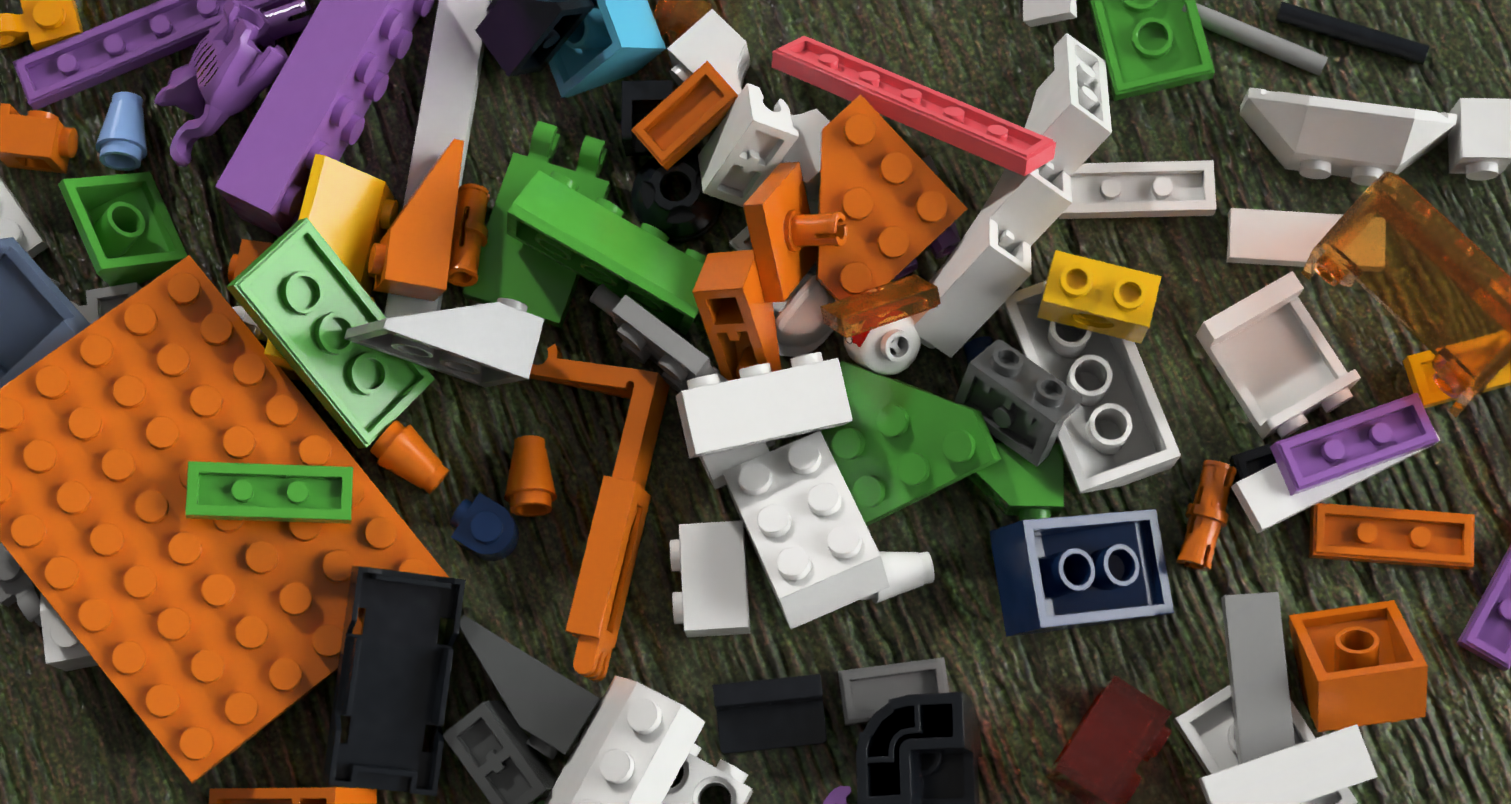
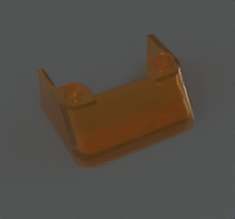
M1384 172L1362 193L1313 248L1301 273L1308 280L1317 273L1325 282L1332 286L1341 284L1345 287H1351L1357 282L1435 355L1432 360V366L1436 372L1432 376L1434 382L1445 394L1452 398H1458L1448 410L1456 418L1511 365V277L1404 179L1392 172Z

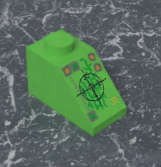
M995 443L1002 460L968 476L1005 515L1019 516V521L1059 516L1064 507L1063 452L1060 444H1054L1049 456L1036 467L1004 443Z

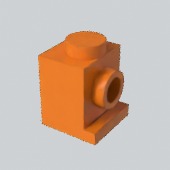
M0 103V160L9 168L66 174L69 158H74L78 149L79 138L77 129L65 127L60 122L58 116L52 113L30 110L26 116L21 115L11 104Z

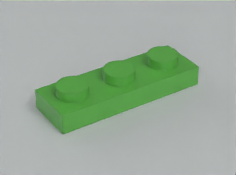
M188 461L186 519L351 524L353 467Z

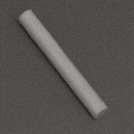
M1196 3L1203 28L1320 76L1328 57ZM1185 4L1182 8L1183 12H1186Z

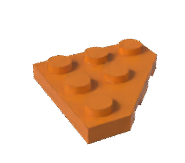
M861 94L822 129L820 138L821 164L818 214L843 212L846 220L844 222H837V225L847 224V238L843 246H818L816 280L851 317L862 309L968 209Z

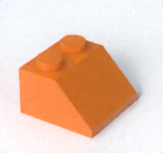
M1394 600L1289 615V627L1302 695L1318 732L1341 730L1356 724L1359 727L1426 717L1428 665Z

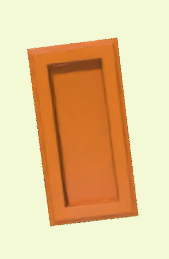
M706 61L634 126L631 131L662 167L669 170L720 124L737 99L738 94L714 67Z

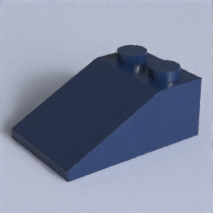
M1156 509L1022 520L989 531L1006 637L1053 632L1174 613Z

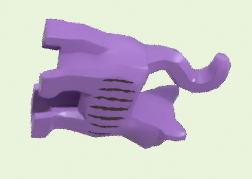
M226 0L223 7L224 16L219 24L200 41L190 63L172 71L168 85L162 88L154 99L155 104L161 107L176 106L192 114L194 117L193 120H188L178 129L170 145V156L177 166L187 167L191 162V150L195 141L200 137L213 135L230 116L240 113L250 106L257 96L272 83L288 59L284 48L276 45L274 48L268 46L264 52L258 49L256 43L258 39L264 37L270 24L263 13L239 0Z

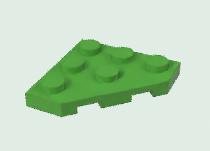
M840 362L853 421L843 426L820 431L866 526L1002 460L981 411L936 396L929 391L900 380L874 373L855 363Z

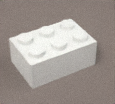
M817 431L722 472L741 520H743V525L790 630L890 587L880 552L821 431Z

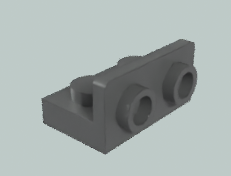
M996 340L969 362L954 402L981 411L990 434L1037 467L1049 456L1064 420L1079 408L1083 397L1065 385L1061 380L1055 378L1025 357L1018 350L1002 340Z

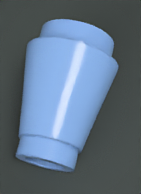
M123 91L117 92L112 96V103L109 106L95 146L100 154L99 161L108 168L120 171L135 170L140 167L141 160L147 156L144 111L142 107L143 99L135 93Z

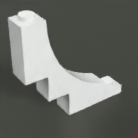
M1068 33L1053 47L1055 70L1037 89L1024 127L1056 142L1054 159L1026 176L1005 168L994 190L962 240L929 283L911 302L910 316L915 320L914 327L921 338V343L928 348H937L951 358L1032 274L1031 246L1072 204L1071 176L1112 133L1106 61Z

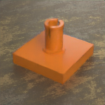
M800 162L780 163L743 204L765 302H785L817 261L818 246H843L846 242L847 224L837 225V222H844L846 220L843 212L810 213Z

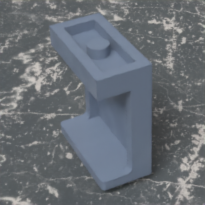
M13 237L0 239L1 388L91 325Z

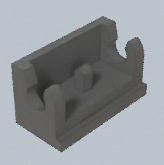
M502 700L482 702L442 734L491 804H534L540 799L548 797L558 779L539 751L526 744L529 739L528 736L518 725Z

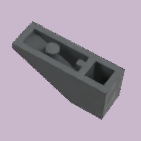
M463 615L460 620V629L518 725L531 734L526 744L554 760L558 752L570 757L601 699Z

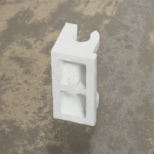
M749 83L745 85L698 155L702 191L704 194L743 207V204L781 163L799 137L798 130L793 128L790 109L784 100L779 99L774 106V110L771 111L763 103L764 96L760 87Z

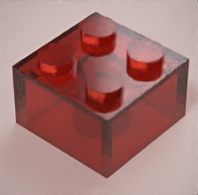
M1114 675L1101 688L1045 777L1086 804H1126L1143 778L1135 772L1142 760L1148 762L1151 757L1155 758L1169 738L1172 730L1164 724L1172 712Z

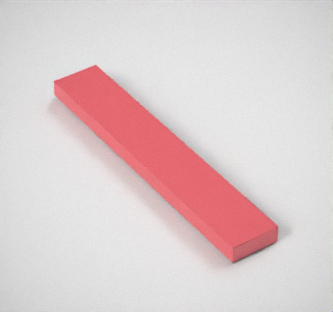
M802 36L773 51L772 68L851 102L861 94L879 114L1022 176L1028 175L1054 159L1056 142L1050 138L807 36Z

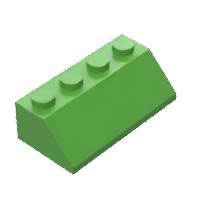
M538 170L508 210L507 234L598 286L604 284L621 299L626 294L661 322L686 336L699 313L692 291L706 256L692 249H687L683 253L667 243L669 237L661 230L647 223H642L640 227L622 218L624 212L621 208L604 198L597 197L594 202L577 192L579 186L565 175L553 171L548 176Z

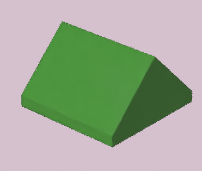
M151 172L62 179L58 184L96 274L109 286L135 282L141 284L163 274L187 257Z

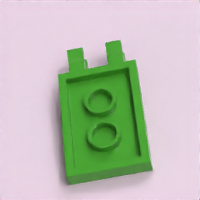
M537 121L532 134L528 156L515 152L512 154L486 226L488 229V241L485 247L481 246L478 281L472 286L464 287L463 295L467 299L483 304L497 302L498 298L517 300L528 306L527 313L544 318V323L562 328L580 275L508 235L507 213L512 203L538 170L548 176L553 171L565 175L579 186L578 193L594 202L597 197L607 200L611 185L609 181L599 179V176L605 164L608 149L604 148L606 141L586 135L579 153L576 171L551 164L561 135L557 134V126Z

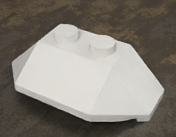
M1250 87L1240 106V116L1285 169L1299 171L1301 176L1310 179H1325L1331 175L1350 177L1353 183L1364 186H1375L1382 182H1389L1440 144L1456 125L1457 114L1438 113L1436 111L1280 91L1273 92Z

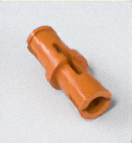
M463 184L458 189L448 282L456 286L468 287L477 283L481 246L485 247L488 241V229L485 226V218L490 194H488L487 188L479 184Z
M1204 460L1200 482L1193 504L1187 505L1185 516L1189 519L1183 544L1177 557L1179 564H1185L1184 566L1201 571L1211 570L1217 538L1219 537L1221 527L1227 526L1229 515L1225 511L1231 486L1237 473V469L1234 466L1216 460Z

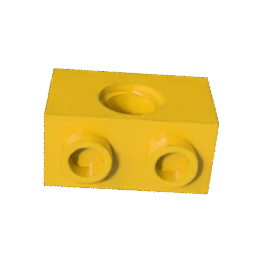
M1055 250L1037 318L1141 344L1150 327L1162 276Z

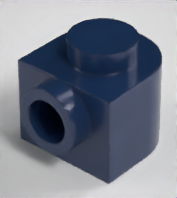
M482 493L478 494L474 502L467 498L464 499L450 521V526L456 529L451 538L458 545L483 560L498 561L506 558L515 550L519 541L518 525L508 510Z

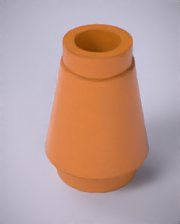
M395 420L383 432L370 450L379 459L376 463L377 465L420 489L423 488L429 494L441 484L450 472L411 424L405 427L398 420Z
M535 435L520 436L514 440V449L504 499L510 503V512L512 514L524 517L548 514L552 511V502L556 500L557 494L547 449L545 448V439Z

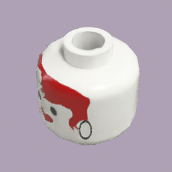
M881 302L866 304L853 317L848 319L844 329V346L848 356L857 365L883 376L895 375L907 369L917 357L921 346V338L914 327L915 320L908 313Z

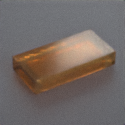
M914 274L820 306L824 324L842 336L849 338L938 307L941 302L938 287Z

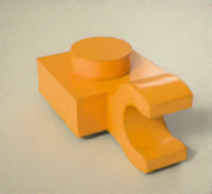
M20 0L23 14H0V49L13 47L30 40L32 47L37 52L83 32L75 0Z

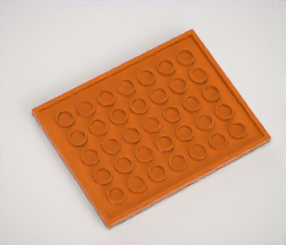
M188 255L0 388V542L193 784L338 671L352 565L440 577L449 576L280 366L274 365L264 354V346L193 258ZM188 461L353 467L351 524L186 519ZM359 607L357 622L352 634L361 635V619L363 618L364 608Z

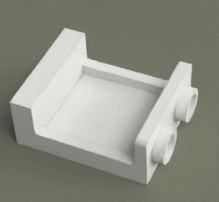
M1293 271L1204 321L1195 335L1262 440L1276 432L1281 439L1290 436L1309 423L1305 415L1321 406L1326 413L1340 407L1354 397L1350 389L1361 379L1356 369L1350 372L1346 371L1298 297L1304 287Z

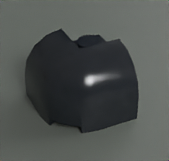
M964 692L910 694L889 699L888 704L873 714L864 731H860L856 751L857 804H979L978 757H982L981 737L974 703L970 696Z

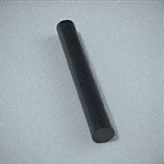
M1283 1L1280 4L1275 21L1420 65H1423L1429 50V45Z

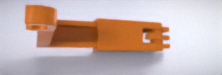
M553 344L547 348L548 357L546 361L540 365H532L529 378L631 399L612 477L603 476L565 630L579 639L573 660L575 671L591 681L599 682L606 677L613 648L615 649L647 517L651 495L645 490L670 386L657 372L563 359L561 349L556 344Z

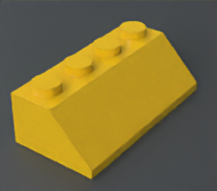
M315 154L298 220L309 219L370 296L376 276L375 274L368 273L371 248L373 243H380L386 230L389 229L397 218L398 201L394 200V196L385 181L328 156ZM268 339L264 352L267 358L274 365L280 366L289 379L302 381Z

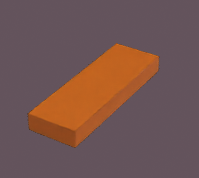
M1318 503L1310 508L1309 558L1470 570L1474 567L1475 514Z

